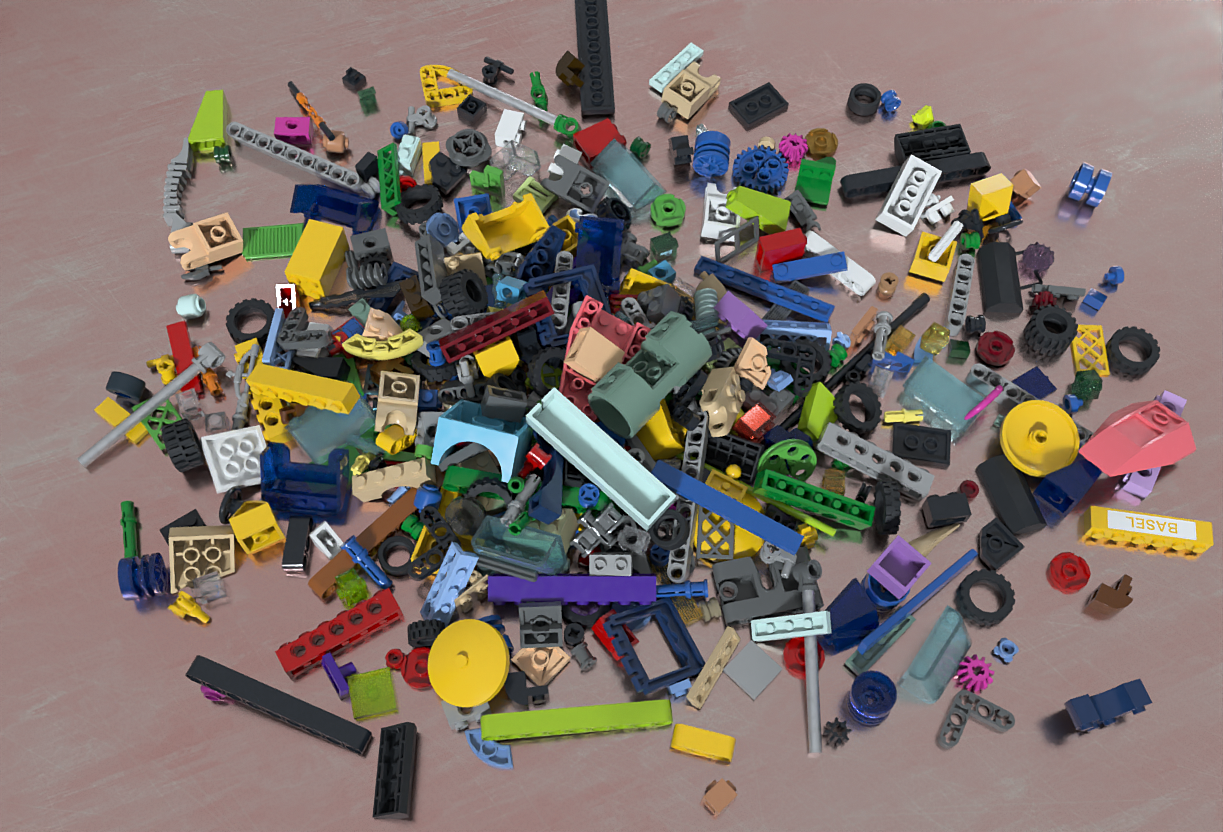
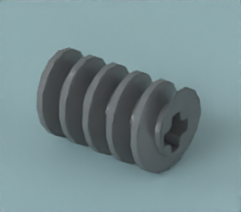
M374 263V268H372L371 264H367V270L364 265H360V271L357 266H354L353 272L350 267L346 268L347 283L353 290L369 288L373 285L379 286V284L386 285L388 281V274L384 263L381 264V267L378 263Z

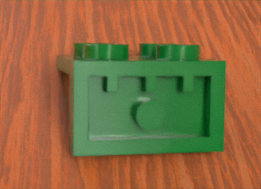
M802 159L795 191L799 190L807 202L828 205L836 165Z

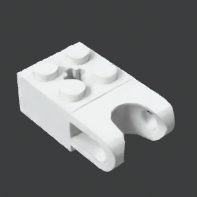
M707 182L701 237L720 239L740 227V216L725 207L727 194L720 193L715 183ZM734 235L726 241L735 242Z

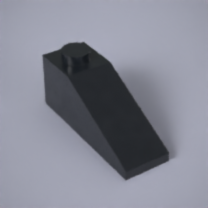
M292 357L291 359L299 371L343 382L347 381L351 369L343 357Z

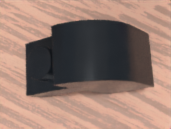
M688 135L669 138L668 142L673 164L691 163V155L694 154L693 147L689 146Z
M529 325L512 333L513 341L521 360H525L527 364L531 363L533 355H537V352L542 349L537 342L536 330L532 325Z
M525 671L508 673L504 683L508 700L515 707L529 710L528 701L543 703L545 699H549L548 685L527 688Z

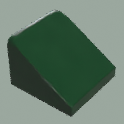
M950 339L949 356L967 359L970 355L969 342Z

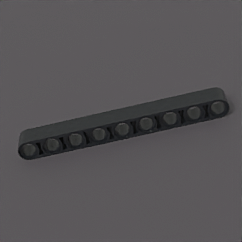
M984 152L924 161L942 171L937 183L983 175L991 169ZM902 165L842 177L840 184L845 197L854 198L890 191Z
M196 655L185 674L188 679L357 754H363L372 736V732L364 727L200 655Z

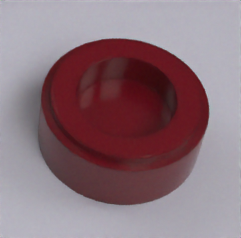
M965 480L958 487V493H965L967 500L971 501L977 497L979 487L974 481Z

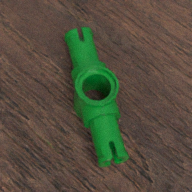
M535 71V76L531 72L529 75L532 83L531 96L534 105L548 112V96L541 82L540 72Z

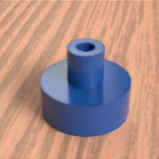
M402 121L394 122L390 127L391 135L395 139H402L403 135H408L407 125Z
M1121 266L1110 267L1108 273L1104 274L1105 280H1110L1113 285L1121 284L1124 281V271Z
M1075 394L1063 397V407L1067 414L1076 413L1079 406H1083V400L1077 399Z

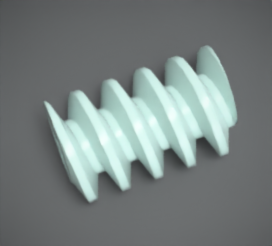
M711 288L695 292L694 301L697 326L702 328L716 323L719 320L717 316L719 312L714 309L718 302L717 292Z

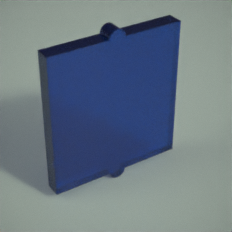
M1038 366L1011 381L1039 400L1057 390L1049 380V377L1045 376Z

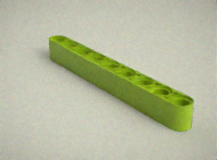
M665 699L488 714L480 717L481 739L492 741L664 726L673 723L671 701Z

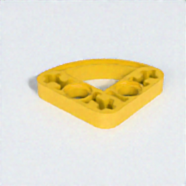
M425 65L420 69L425 102L431 108L462 103L469 94L473 96V89L460 84L461 86L438 89L436 76L447 77L448 71L453 69L451 67ZM426 73H429L430 78L426 77ZM429 84L434 85L433 88H426ZM448 94L453 95L452 98H445Z

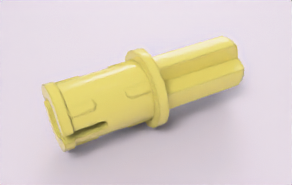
M904 408L901 411L884 412V421L886 423L902 422L904 424L910 421H922L923 416L915 415L923 414L922 409L905 410Z
M367 448L362 455L357 456L355 463L350 469L353 471V475H360L364 470L368 469L370 461L376 456L374 450Z

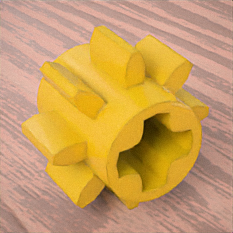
M807 523L798 525L796 532L804 536L800 546L807 547L808 549L814 547L815 541L818 540L815 527H810Z

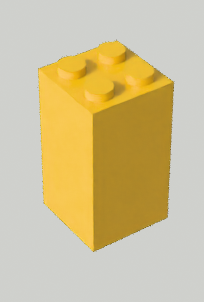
M312 219L308 220L284 271L288 282L296 284L299 295L311 296L317 300L329 296L345 260L344 253L349 251L350 248L344 227Z

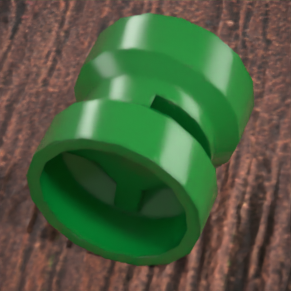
M411 514L405 519L401 529L405 533H410L412 539L418 542L424 525L416 514Z

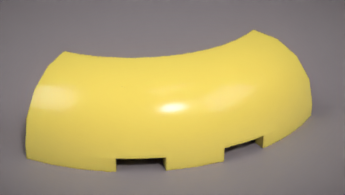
M410 328L398 335L389 337L387 341H376V338H367L356 333L343 342L342 346L345 351L359 358L389 360L416 351L423 346V338Z

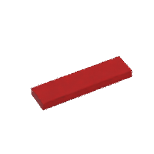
M186 321L166 326L177 375L193 364L191 360L195 358ZM199 374L181 388L182 396L186 397L203 392Z

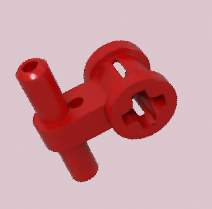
M536 443L526 454L527 460L517 476L525 479L529 472L534 471L537 467L541 470L551 459L552 455L544 452L539 447L540 445Z

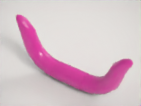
M1001 385L996 386L994 390L966 414L964 420L972 418L987 407L1003 391V387Z

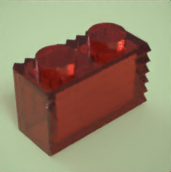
M759 401L737 420L732 430L744 439L758 442L764 436V431L768 433L775 426L773 422L777 417Z

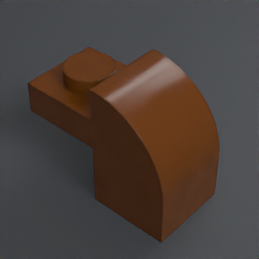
M402 357L379 360L370 368L371 381L377 385L380 384L381 371L414 375V371L411 368L405 367V361Z
M1124 574L1117 580L1114 588L1101 583L1094 590L1088 607L1106 615H1114L1121 612L1133 601V598L1128 596L1132 590L1130 585L1132 577Z

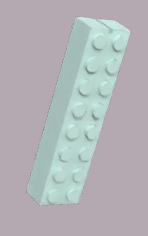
M554 387L541 400L542 405L538 403L526 415V423L640 526L648 531L674 503L676 495Z

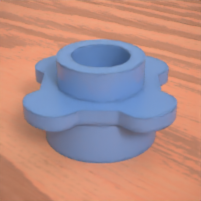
M1001 638L1000 644L993 651L996 655L1004 658L1005 662L1009 663L1013 660V655L1019 652V648L1007 638Z

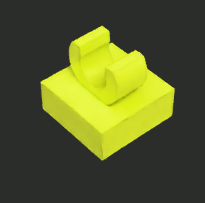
M925 105L915 115H912V120L914 123H917L918 129L924 130L934 121L931 106Z

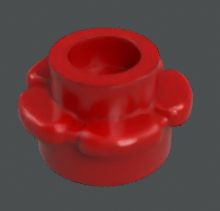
M400 649L390 650L385 656L386 665L391 669L401 668L403 659L406 656L405 653H402Z

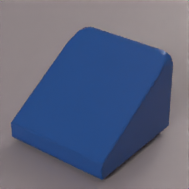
M1091 288L1083 302L1100 310L1107 296Z

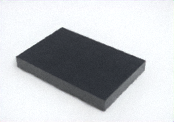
M768 82L729 102L728 107L747 128H750L788 108L789 103Z
M893 423L891 452L895 456L914 463L949 467L951 430Z

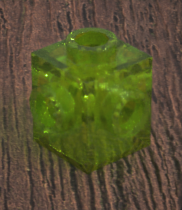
M354 568L335 577L338 588L335 590L340 601L344 599L346 604L350 606L367 598L365 592L367 584L363 577H359Z

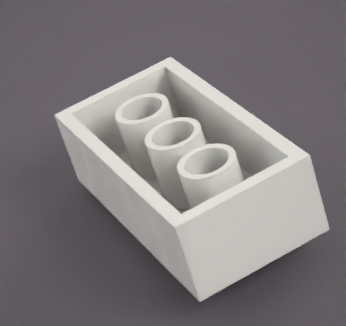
M911 154L903 163L875 220L906 237L914 230L942 171Z

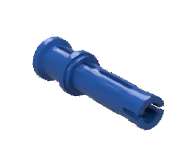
M352 535L340 548L342 550L345 549L352 557V561L359 563L369 576L382 589L386 590L393 581L370 558L368 550L355 540L356 536Z
M704 579V581L699 582L687 580L682 584L656 585V597L686 596V598L691 599L692 596H705V598H708L707 579Z

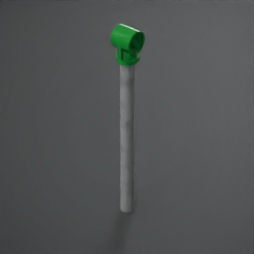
M450 69L447 73V78L553 125L554 130L566 135L570 139H573L574 133L582 130L575 118L562 114L558 116L456 70ZM570 126H575L574 130L568 131Z

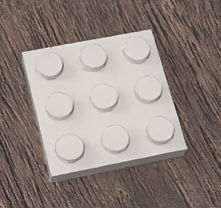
M260 425L200 438L217 494L226 492L233 486L243 488L277 479V474Z

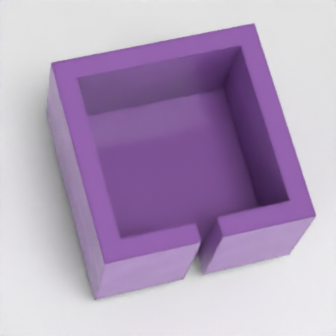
M729 291L714 306V309L719 312L717 316L744 340L748 337H753L756 340L768 326Z
M898 535L867 572L900 599L931 565V562Z

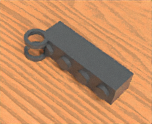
M427 234L415 242L421 296L433 305L435 312L440 318H445L448 316V312L441 302L440 283L443 278L447 277L443 245L430 234Z

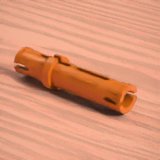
M201 346L193 347L195 359L199 356L198 351ZM209 367L205 374L201 372L202 381L207 385L212 396H218L223 390L217 380L216 372H213L212 368Z

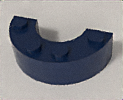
M1136 679L1093 696L1086 694L1070 699L1064 703V706L1075 729L1090 732L1100 728L1099 724L1102 723L1105 727L1117 722L1116 718L1131 712L1133 715L1145 712V706L1151 704L1152 701L1141 679Z

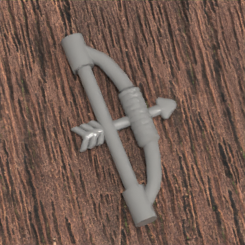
M253 344L251 350L243 355L236 367L235 373L233 371L226 373L229 378L234 376L235 394L240 400V406L243 407L248 405L250 386L246 382L244 393L241 395L240 384L242 377L248 378L254 369L255 359L258 357L259 345ZM251 356L248 373H243L244 364L248 357Z

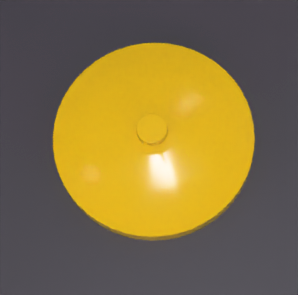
M1031 400L1017 405L1005 416L1000 428V443L1005 456L1017 469L1032 476L1048 477L1062 472L1073 463L1079 451L1080 438L1073 419L1062 408L1047 401Z
M745 493L741 503L763 514L764 509L754 496ZM703 507V512L706 515L709 510ZM715 513L708 517L715 525L724 519ZM697 514V522H696V529H695V536H694V543H693L696 548H697L698 514ZM706 519L702 522V534L704 536L713 529V526ZM728 521L718 528L726 537L730 534V523ZM734 524L733 560L754 556L765 540ZM715 531L707 539L716 547L723 540V537ZM704 541L701 543V554H708L712 548ZM725 542L717 550L722 555H729V544ZM708 558V559H710V560H712V561H714V562H717V563L723 562V561H729V560H730V559H711V558Z
M464 619L450 624L437 636L429 653L428 675L433 689L444 701L458 707H476L488 702L501 690L506 681L510 665L508 646L501 633L486 622Z

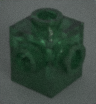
M1095 370L1077 371L1072 384V391L1083 401L1098 399L1102 390L1103 380Z

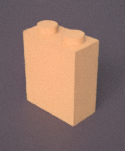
M592 327L580 328L564 363L583 377L597 384L618 362L622 363L625 352Z

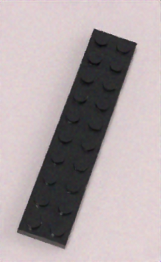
M575 0L578 60L585 65L579 73V79L584 82L580 88L581 115L615 114L607 0Z

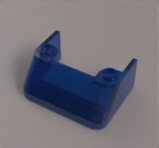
M295 184L290 213H303L304 217L314 219V216L325 217L349 224L353 228L352 231L363 233V231L368 229L378 210L379 201L321 184Z

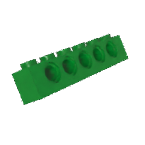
M768 469L757 474L752 492L859 530L872 526L876 508Z

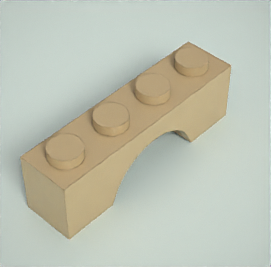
M425 457L352 476L353 495L363 502L382 498L384 491L394 487L409 486L419 488L423 484H436L435 466Z

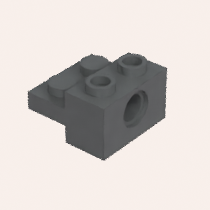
M561 601L519 603L520 647H563Z

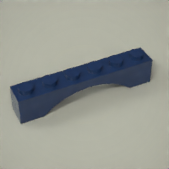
M533 429V435L540 445L539 447L547 454L550 453L552 457L544 466L543 481L539 490L529 498L528 516L549 525L562 514L564 459L562 454Z

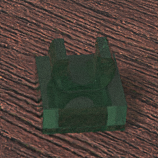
M374 86L358 91L357 97L359 102L363 101L365 107H368L366 101L369 99L373 101L374 105L376 104Z

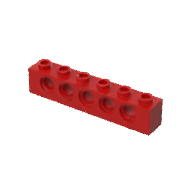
M382 589L377 591L370 599L359 601L354 608L341 611L337 614L336 618L320 623L311 632L306 631L293 642L282 644L275 653L289 678H292L322 661V656L331 653V655L402 616L403 613L390 589ZM375 607H381L378 613H372V610ZM357 617L363 618L359 624H353ZM344 628L341 634H334L336 629ZM325 638L323 644L315 645L318 639ZM300 649H306L302 656H296Z

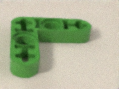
M418 444L416 445L415 453L400 451L395 455H391L384 450L383 460L408 462L425 457L431 462L433 447Z

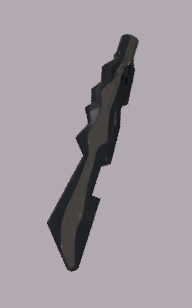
M404 280L386 283V285L380 284L376 286V289L366 291L356 289L341 295L333 294L317 301L309 302L310 309L339 308L343 305L348 306L351 303H357L362 298L395 297L401 290L399 283Z

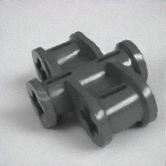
M604 232L601 242L597 244L607 250L606 256L609 257L607 262L615 269H621L623 263L636 269L639 266H643L644 259L650 254L648 249L636 244L637 238L630 232H624L622 238L610 232Z
M476 247L474 248V253L480 252ZM510 251L491 261V259H486L482 255L485 274L493 279L498 278L500 273L516 277L519 265L525 257L520 253Z
M612 502L608 503L595 517L591 514V510L588 509L576 521L578 524H582L584 528L570 540L569 544L571 546L574 545L582 553L581 556L583 558L590 554L599 543L607 551L618 540V537L613 536L611 532L624 521L626 516L624 514L621 515L613 507L614 504Z

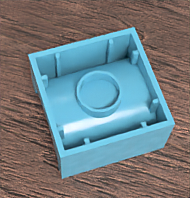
M461 399L439 416L431 464L440 465L456 450L455 446L460 442H476L484 445L495 454L501 465L502 481L508 483L522 469L527 460L525 456L530 451L533 428L526 423V417H523L521 423L482 416L479 403Z

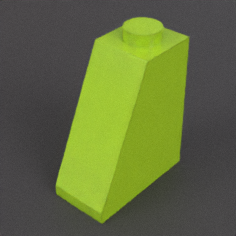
M821 382L812 384L810 393L805 397L797 428L802 438L809 443L817 442L824 427L829 422L835 423L838 418L837 414L835 415L834 413L835 406H833V401L835 398Z

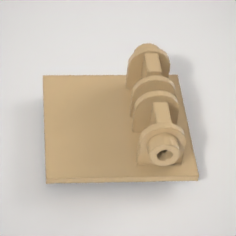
M481 252L444 257L448 276L462 269L472 270L482 279L483 284L487 286Z
M473 570L469 578L471 587L454 600L459 615L462 612H468L477 600H482L488 596L487 574L483 577L477 570Z

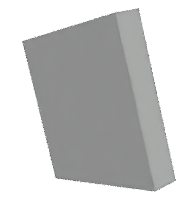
M751 640L723 669V672L755 700L783 668Z

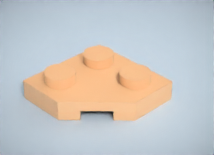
M370 308L362 336L376 338V341H387L389 337L404 331L388 313Z
M748 337L734 365V369L740 377L750 381L759 390H764L771 375V369L767 365L766 355H768L767 349L753 337Z
M560 647L522 648L511 659V662L520 671H525V675L536 686H544L571 659Z

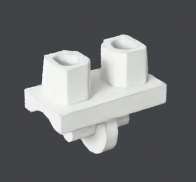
M931 193L925 207L930 206L931 208L920 215L922 220L927 218L933 225L942 219L938 210L941 211L944 217L954 212L953 206L950 203L954 200L953 197L949 196L939 202L941 196Z
M463 232L458 237L461 242L459 245L450 242L446 246L447 252L451 256L456 253L471 254L474 253L475 248Z

